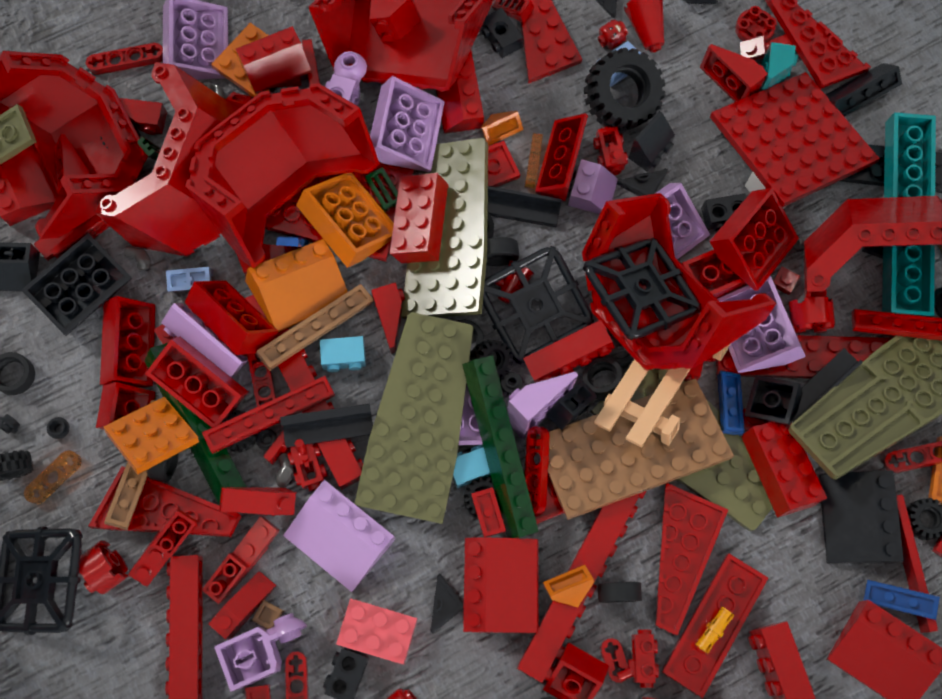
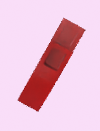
M177 509L146 547L141 557L129 571L128 576L148 587L198 521Z
M260 516L233 553H229L202 588V591L216 603L221 604L267 551L268 545L280 530L265 517Z

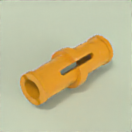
M721 607L712 622L706 625L707 629L695 645L708 654L718 638H722L724 635L723 631L734 615L726 608Z

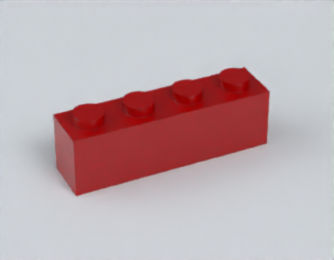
M599 320L523 359L534 382L537 383L571 373L573 368L579 365L586 366L592 362L593 358L608 355L615 347L602 320Z

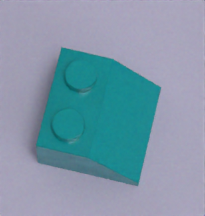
M771 42L761 62L768 75L759 92L784 82L785 78L790 76L792 66H796L798 55L795 54L796 46Z

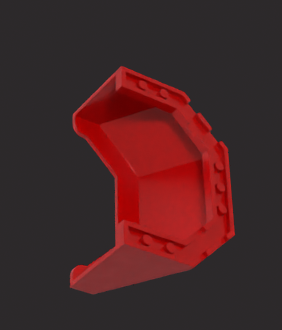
M2 51L0 55V115L17 104L23 107L37 141L34 145L56 191L57 178L54 146L61 134L67 136L89 170V174L63 175L60 181L67 196L58 194L47 216L39 219L35 225L40 239L60 238L96 215L95 211L103 197L116 195L134 184L148 155L139 146L137 141L140 138L115 89L109 85L104 87L95 81V76L80 67L78 70L69 64V59L63 55Z
M155 62L151 73L152 79L156 83L161 84L175 110L151 174L116 195L103 197L98 204L95 214L132 246L188 257L195 252L196 248L203 244L205 246L219 238V234H221L186 188V182L190 179L191 174L189 172L191 158L195 156V142L239 108L177 66Z
M316 83L310 84V87L306 89H299L296 86L283 88L280 93L260 92L198 139L194 145L195 156L191 158L189 168L191 174L190 179L186 182V188L238 257L254 269L265 259V252L262 246L268 216L316 177L350 172L367 174L380 165L360 107L323 85Z
M661 193L606 201L582 251L583 261H589L594 257L611 252L618 246L625 247L641 240L655 238L664 248L675 267L683 273L681 276L701 305L700 312L691 318L673 324L667 330L661 329L642 338L630 340L620 330L607 307H603L600 302V296L586 275L588 291H591L593 303H590L591 312L598 320H602L609 332L644 370L692 369L764 322L773 310L776 302L765 293L756 294L752 299L721 302L714 297L675 258L669 222L671 206ZM644 248L628 254L635 266L645 262L648 249ZM655 252L652 264L660 275L668 273V270ZM618 259L600 264L618 272L626 270L621 260ZM596 274L609 295L621 291L614 280ZM674 280L665 282L672 293L685 297ZM639 283V286H640L642 289L645 290V289L647 288L645 285L642 286V285ZM626 298L615 301L614 304L630 327L633 308ZM668 301L660 303L668 317L687 310V308ZM651 307L641 311L637 329L659 321Z
M938 196L847 199L804 241V298L827 297L830 278L862 247L942 246V199Z

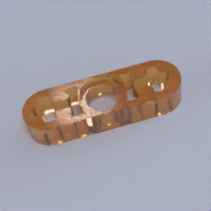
M533 133L525 188L535 189L543 134Z
M70 450L61 453L25 488V499L33 504L43 503L80 468L82 463L81 457ZM68 457L73 458V465L67 464L66 459ZM58 466L63 467L62 469H64L66 472L64 473L62 470H60V469L57 468V467H58ZM53 471H57L59 475L58 480L54 483H49L48 475ZM43 482V484L48 486L49 488H44L43 485H41L40 483ZM34 489L39 490L38 494L40 496L38 498L33 497L34 493L32 491Z

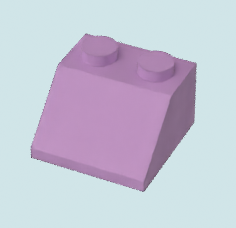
M581 159L568 206L600 214L606 201L613 199L618 178L601 164Z

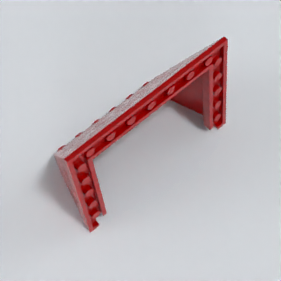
M315 0L309 5V11L333 70L338 56L350 51L361 55L366 61L367 70L361 78L363 82H380L384 84L389 78L394 76L419 89L431 88L443 92L449 91L456 82L494 0H413L421 16V21L401 40H393L392 42L381 41L371 23V0Z

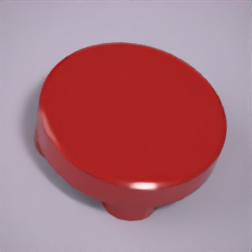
M752 6L738 17L735 25L736 34L742 41L764 36L766 42H769L775 32L777 21L769 13L761 10L760 7Z

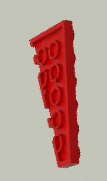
M531 0L534 8L524 23L521 22L528 84L582 63V57L552 0Z
M765 0L792 45L796 46V52L820 89L865 73L871 68L867 62L863 64L857 58L858 54L853 50L850 52L843 45V41L821 21L818 23L811 17L812 13L808 9L804 10L797 4L798 0Z
M121 466L88 525L91 529L158 533L168 519L179 509L198 521L189 533L190 535L232 537L242 516L236 512L220 511V506L147 477L128 530L106 525L104 521L125 470V467Z
M669 483L665 484L655 626L677 636L728 509Z

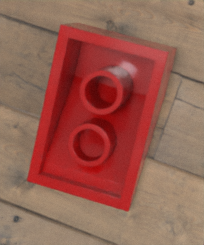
M713 44L708 46L700 68L734 102L758 93L768 75L764 67L755 60Z

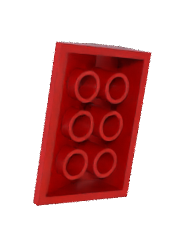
M32 144L0 165V217L9 226H12L51 209L58 197V193L35 145Z
M768 188L752 191L709 242L718 258L754 291H758L798 241L799 237L774 190Z
M465 538L463 632L538 633V539Z
M870 600L858 602L826 660L885 699H920L942 670V647Z

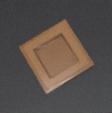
M263 600L252 621L266 629H270L275 626L273 621L280 618L284 610Z

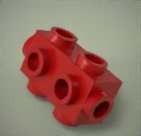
M605 126L598 129L596 138H593L594 149L599 150L600 154L597 157V162L613 175H618L624 170L625 165L628 164L627 152H624L622 147L624 145L623 135L619 134L618 127Z
M298 439L295 441V447H290L291 452L287 453L291 465L295 464L297 473H294L297 486L301 485L304 490L308 489L309 492H313L324 481V477L328 476L324 464H319L317 457L321 456L318 444L305 445L303 440ZM311 472L315 473V478L309 480L308 474Z
M637 630L638 634L631 635L632 659L628 660L629 668L618 672L617 677L620 682L633 677V683H640V688H654L655 678L659 677L658 663H655L654 654L658 653L657 639H654V634H652L651 630Z

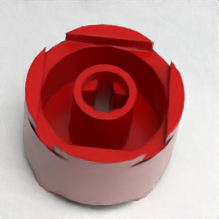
M807 297L804 298L802 303H798V299L789 302L790 320L796 334L806 333V330L812 329L814 333L827 332V329L834 328L835 317L832 298Z
M100 540L81 554L79 574L85 579L84 586L90 593L97 591L100 594H106L129 577L128 574H125L128 571V567L124 559L116 549L111 552L107 548L110 544L104 540Z

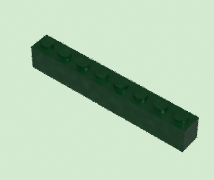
M168 343L149 349L144 360L148 369ZM157 384L162 396H165L198 436L199 443L189 448L220 506L221 488L246 487L226 448L216 453H211L202 432L212 427Z
M488 356L464 363L462 366L500 513L506 529L507 538H520L539 532L494 357Z

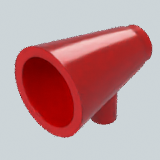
M527 267L521 269L527 281L534 276V273ZM516 273L494 283L501 287V291L510 294L523 288ZM498 297L501 301L507 304L510 303L509 299Z

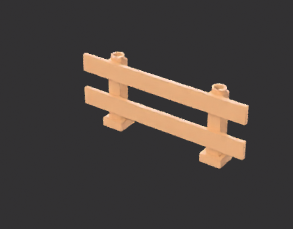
M730 344L713 355V358L721 361ZM634 359L614 392L606 397L604 407L594 421V424L610 432L618 418L622 416L635 423L626 436L627 441L642 448L653 431L661 435L662 443L669 446L680 429V418L672 414L667 419L662 414L690 369H669L644 408L631 402L630 399L649 370H644Z

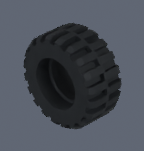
M620 48L618 51L614 50L608 53L589 70L590 74L585 79L587 85L584 87V94H587V98L584 100L586 105L591 107V110H589L592 116L595 114L598 117L596 119L597 122L600 124L605 122V126L618 127V130L623 131L625 129H633L657 114L656 111L663 104L660 100L665 98V91L662 90L665 86V80H661L660 75L663 74L661 68H656L657 62L654 59L649 60L647 53L642 52L639 54V50L634 48L629 51L627 48ZM621 72L627 74L636 83L638 100L634 107L622 106L612 96L610 80L614 73Z

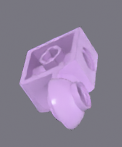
M350 51L338 56L334 63V74L331 80L327 81L325 87L358 106L360 101L359 83L367 70L365 59L361 55Z
M293 613L274 620L275 626L270 629L257 627L214 646L230 691L240 690L281 671L282 660L275 641L280 640V643L283 644L301 636L300 630L307 627L305 622L295 618Z

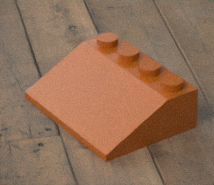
M352 172L344 173L304 189L296 205L347 268L363 261L392 240L393 221Z
M324 239L260 263L254 269L250 267L247 269L245 282L268 321L279 332L301 323L348 292L335 257Z

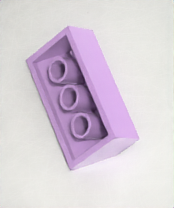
M174 303L161 322L165 326V332L172 337H182L231 378L248 361L243 355L232 353L230 348L218 339L217 335L205 326L204 322L183 303Z

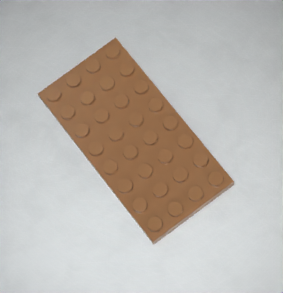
M696 379L680 385L662 414L667 419L672 414L680 418V429L669 446L662 443L661 435L653 431L642 448L627 441L626 436L635 423L622 416L618 418L610 432L594 424L599 414L569 424L563 430L558 428L549 432L548 475L567 520L733 458L734 455ZM652 395L632 402L645 408Z

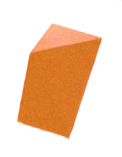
M518 111L491 114L481 126L488 146L524 130Z
M583 565L544 581L543 584L551 600L578 607L593 585L594 579L587 567Z

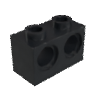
M746 193L705 200L701 210L707 230L714 229V231H719L734 213L733 210H736L747 198ZM713 213L719 214L721 218L715 217Z
M582 381L561 397L546 415L563 430L586 411L598 396Z
M344 648L340 652L336 651L331 664L335 666L332 675H327L323 684V688L326 689L324 694L335 699H355L369 658ZM347 657L354 658L356 663L351 671H347L343 666V662ZM340 679L344 680L347 684V689L342 694L337 693L335 690V683Z

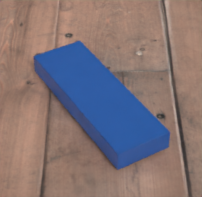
M278 237L276 245L295 247L306 246L309 243L306 238Z
M720 371L717 377L721 431L724 434L742 436L745 430L741 375Z
M867 580L864 600H870L878 606L936 620L940 597Z

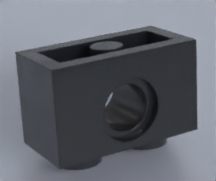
M502 8L486 16L480 30L483 37L488 38L491 42V47L495 53L504 58L522 48L523 36Z

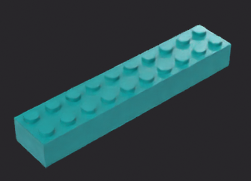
M894 112L885 122L884 198L935 196L936 116ZM935 245L883 246L882 312L934 317Z

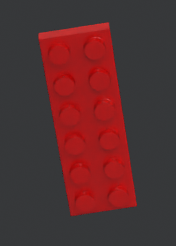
M728 553L661 673L700 698H703L765 586L768 577ZM724 607L734 617L723 631L724 635L722 638H718L707 654L695 644L707 629L706 625L711 623L720 608Z

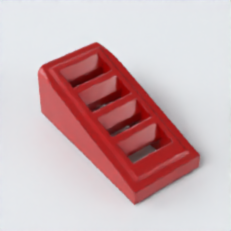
M496 0L492 5V9L498 10L502 8L509 17L522 23L526 21L534 8L531 0H510L511 2L508 7L506 5L509 0H505L502 5L500 4L503 0Z

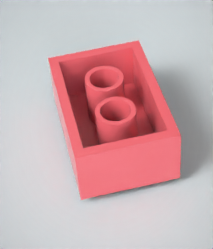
M350 598L336 645L405 665L418 619Z

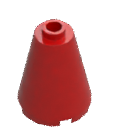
M631 0L626 3L627 7L624 6V11L645 50H650V53L661 50V47L664 45L663 0Z

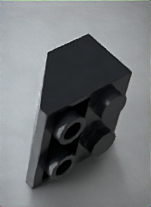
M0 242V291L22 292L21 290L37 277L40 252L31 243Z

